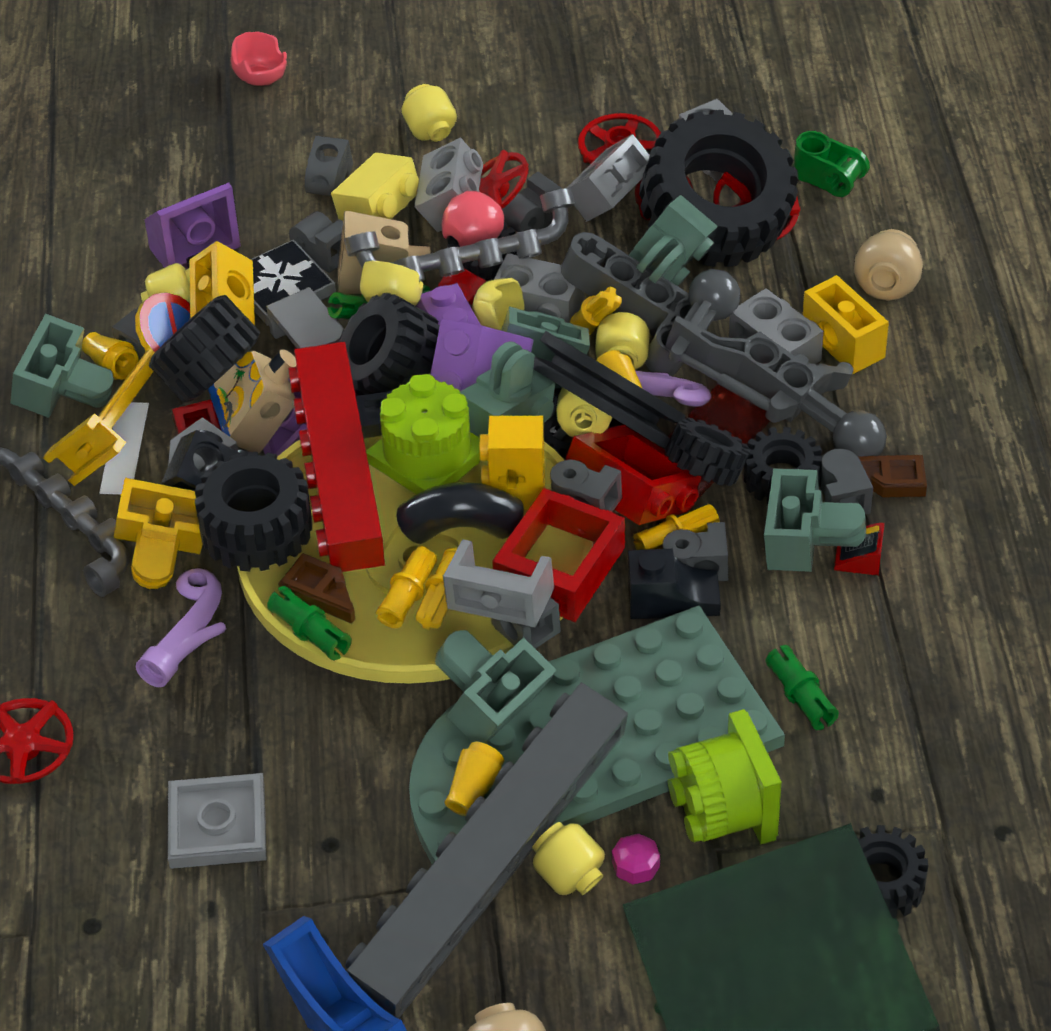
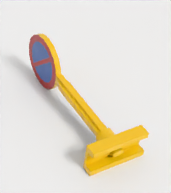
M167 292L157 293L140 304L135 315V327L140 343L145 349V354L98 416L95 413L51 446L44 455L43 459L48 463L58 458L74 472L68 480L73 486H76L116 456L126 444L112 428L154 372L149 367L153 354L190 320V303L182 297Z

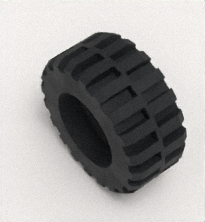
M710 110L709 115H704L703 111L688 114L686 121L684 118H679L671 123L668 130L662 131L657 138L640 184L639 196L642 199L640 206L643 216L646 219L651 218L648 224L649 228L667 206L680 195L718 226L709 237L714 244L700 259L703 260L702 265L715 267L717 262H723L724 267L737 266L741 258L744 262H750L758 258L760 252H767L774 245L777 237L780 236L798 193L796 188L798 183L797 170L794 166L791 167L794 160L789 150L780 147L783 141L774 132L771 134L766 132L763 123L756 119L754 122L744 119L745 114L738 112L726 115L724 110ZM703 170L716 171L723 174L728 172L748 188L752 201L735 207L711 203L693 190L686 176Z

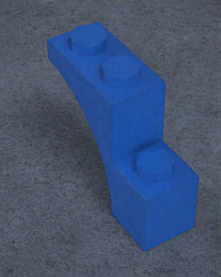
M301 917L263 943L265 950L309 1029L313 1031H407L402 1020L381 1008L353 980L335 957L311 918Z

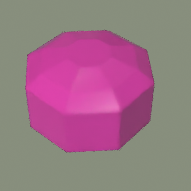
M639 833L621 837L612 850V864L616 876L633 885L651 881L660 868V854L655 841Z

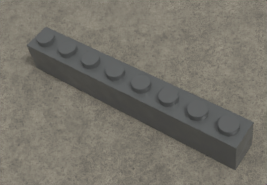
M582 682L571 695L563 693L558 698L550 712L551 719L543 729L537 726L532 730L522 746L524 753L516 763L508 761L501 768L494 780V786L496 787L486 799L480 796L475 800L465 816L467 823L459 833L450 832L444 838L436 852V857L438 858L429 870L421 868L413 876L406 889L408 895L398 908L394 905L388 907L376 925L377 934L368 945L363 942L358 944L348 957L345 964L348 974L381 1008L398 1019L401 1017L533 850L532 846L537 839L553 825L622 738L625 732L628 712Z

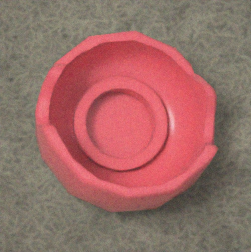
M245 32L235 37L231 48V67L242 81L254 86H268L283 77L287 66V53H281L276 37L262 32Z
M478 191L463 192L453 197L446 207L441 223L442 234L445 239L450 236L454 237L460 247L486 239L498 238L504 227L503 210L497 202L484 193Z

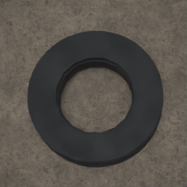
M545 331L540 341L555 356L551 362L535 356L533 367L535 371L666 449L670 438L656 426L658 421L662 418L677 424L679 421L682 422L686 415Z

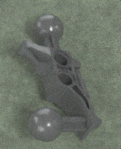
M705 270L693 279L688 293L691 309L684 319L679 316L675 318L665 345L670 350V361L674 363L681 361L716 380L718 385L765 410V417L771 422H779L786 419L791 423L803 411L833 432L835 449L850 450L857 456H879L886 446L887 434L884 424L875 414L863 410L846 413L822 396L824 392L843 389L847 386L853 373L851 364L840 362L837 366H830L819 363V365L808 363L809 359L806 355L797 354L794 356L762 332H758L747 339L718 337L708 332L707 328L712 321L726 319L738 308L740 288L736 279L723 270Z

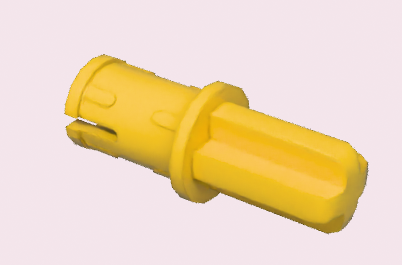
M608 287L605 291H600L596 296L593 295L586 298L582 302L580 310L571 317L570 323L589 328V335H591L598 328L601 320L612 314L621 305L622 297L616 295L615 288Z
M707 504L680 517L671 514L666 517V521L659 525L635 533L633 535L636 550L663 549V540L667 534L680 529L690 530L694 533L706 532L707 523L720 522V519L711 504Z
M419 546L414 550L401 572L395 573L392 576L390 590L375 612L378 615L377 619L385 626L400 628L414 602L423 597L425 593L423 585L437 563V555L429 551L427 547Z
M448 548L444 551L435 575L430 576L425 583L427 592L415 616L416 621L421 623L422 628L426 630H431V628L438 629L449 610L447 609L443 575L457 548Z

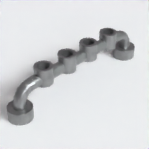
M571 188L554 190L540 196L543 212H552L553 214L552 222L546 228L526 230L502 238L486 239L462 247H450L435 253L410 256L390 263L415 270L419 274L420 282L425 280L423 273L425 271L439 269L440 276L447 277L464 272L463 263L478 260L480 268H487L503 263L502 254L517 251L519 259L538 256L542 254L541 245L558 240L566 230L568 208L575 205ZM375 231L352 235L344 239L348 256H357L362 269L366 261H377L372 253L380 248Z
M0 448V465L9 470L12 479L19 486L26 484L35 492L38 501L45 508L52 506L61 514L63 521L71 530L79 529L88 536L90 544L97 552H107L112 557L110 562L101 557L84 567L85 579L93 592L100 597H104L119 588V576L126 571L129 564V552L122 543L123 540L113 538L116 520L109 518L99 524L95 520L97 518V510L93 502L85 495L75 501L69 499L68 496L71 495V490L68 482L61 474L57 473L45 479L42 476L45 472L44 465L34 452H29L19 457L16 453L6 448Z

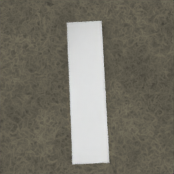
M131 402L113 426V431L126 444L116 456L105 463L99 494H122L124 479H134L149 403Z

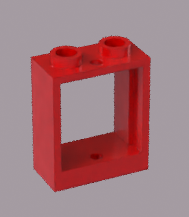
M626 425L608 428L601 434L589 432L576 435L572 439L565 460L580 461L588 469L598 473L605 465L621 470L622 499L614 510L637 525L664 519L671 514L679 515L686 513L694 506L698 498L699 492L697 488L702 477L699 475L695 477L689 474V470L678 468V463H672L668 459L669 457L665 455L664 449Z
M543 488L492 560V567L494 570L531 577L538 562L525 557L547 525L595 542L573 576L553 569L554 590L550 597L559 604L560 617L576 622L625 549V518L609 510L600 509L578 501L569 495Z

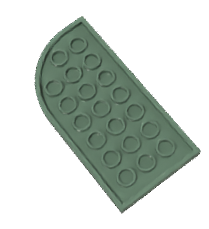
M698 605L549 661L557 670L542 691L486 743L502 754L505 760L502 767L508 761L515 764L524 753L522 746L532 730L537 726L543 729L551 719L550 712L558 698L563 693L571 695L581 682L628 712L625 732L622 738L553 823L554 825L557 822H561L564 826L575 823L582 826L668 792L667 781L675 777L670 767L668 752L674 751L678 747L728 734L729 713L742 709L748 712L767 753L784 746L785 734ZM454 705L448 708L426 733L419 745L410 773L409 793L412 819L421 845L432 865L438 858L436 857V852L444 838L450 832L458 834L467 823L465 816L456 814L445 805L460 752L463 749H468L472 742L447 717ZM493 785L492 788L485 794V799L490 795V793L494 790L496 786Z

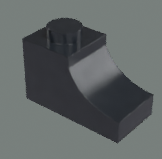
M673 548L628 550V591L631 619L666 618L698 605L706 616H720L721 602L717 570H703L688 566L674 556Z

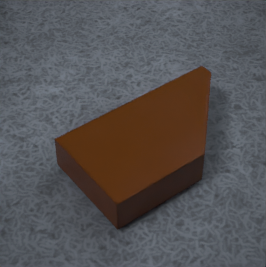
M923 455L858 456L873 486V491L881 497H926L927 483Z
M302 553L278 583V586L289 587L294 594L308 605H316L325 613L352 624L355 621V611L341 568Z

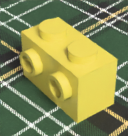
M375 152L331 192L338 219L343 221L344 211L392 219L417 195L419 178L412 157Z

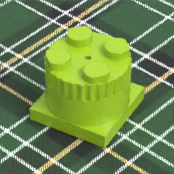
M430 374L414 375L407 384L393 389L392 393L387 394V398L382 400L380 407L382 438L366 451L368 464L411 492L419 494L434 486L456 483L481 462L479 452L480 438L470 432L469 407L466 396L460 394V390L454 389L453 385L439 382Z
M745 709L729 713L728 734L678 747L674 751L668 752L670 767L675 776L668 779V788L674 806L683 805L685 814L687 815L684 817V824L690 841L694 843L708 841L749 828H753L760 845L776 840L778 836L782 781Z

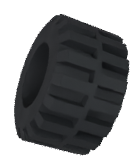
M383 293L381 296L376 295L370 298L367 304L363 303L358 308L357 313L351 316L348 325L340 336V342L346 343L355 393L367 395L388 392L398 388L400 385L407 384L414 375L431 374L440 327L438 320L395 294Z
M226 294L218 296L196 313L153 354L149 367L183 403L191 401L212 386L257 342L260 331Z
M248 452V456L242 457L236 454L229 457L230 461H219L214 464V471H206L201 477L202 484L196 486V499H194L202 544L205 549L209 550V555L215 561L222 559L223 566L233 568L237 565L240 566V571L250 572L251 568L259 567L260 571L269 570V565L272 564L281 566L288 562V556L296 557L301 553V545H307L311 538L310 531H312L313 522L307 481L304 480L303 472L299 467L293 468L292 461L286 458L277 460V454L268 452L265 456L258 455V452Z

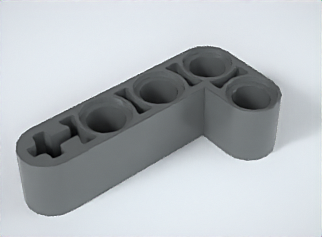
M588 232L575 235L561 265L563 277L589 296H596L600 291H605L608 287L615 288L616 295L622 297V303L615 312H628L639 316L646 322L650 334L654 336L649 346L648 358L645 362L647 368L651 372L668 373L669 376L676 374L684 363L681 361L677 363L670 361V350L665 345L675 318L679 316L684 319L691 309L688 293L664 277L656 283L651 282L649 277L654 272L653 270L648 268L642 274L636 268L640 262L601 237Z

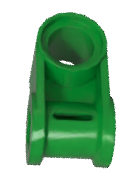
M803 132L796 139L793 166L797 170L798 179L826 190L833 196H847L852 191L854 182L864 177L870 169V162L861 150L829 138L821 132Z

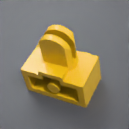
M130 478L124 479L113 538L136 542L131 572L134 581L140 586L147 589H158L166 586L173 576L178 550L195 554L201 553L203 544L194 500L196 499L195 491Z

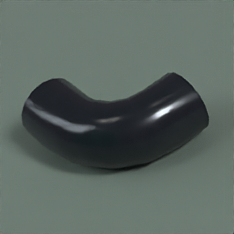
M456 482L434 486L416 494L398 507L396 517L404 535L418 544L425 543L439 533L456 527H473L497 538L505 539L512 534L523 518L524 506L519 498L501 489L482 483Z

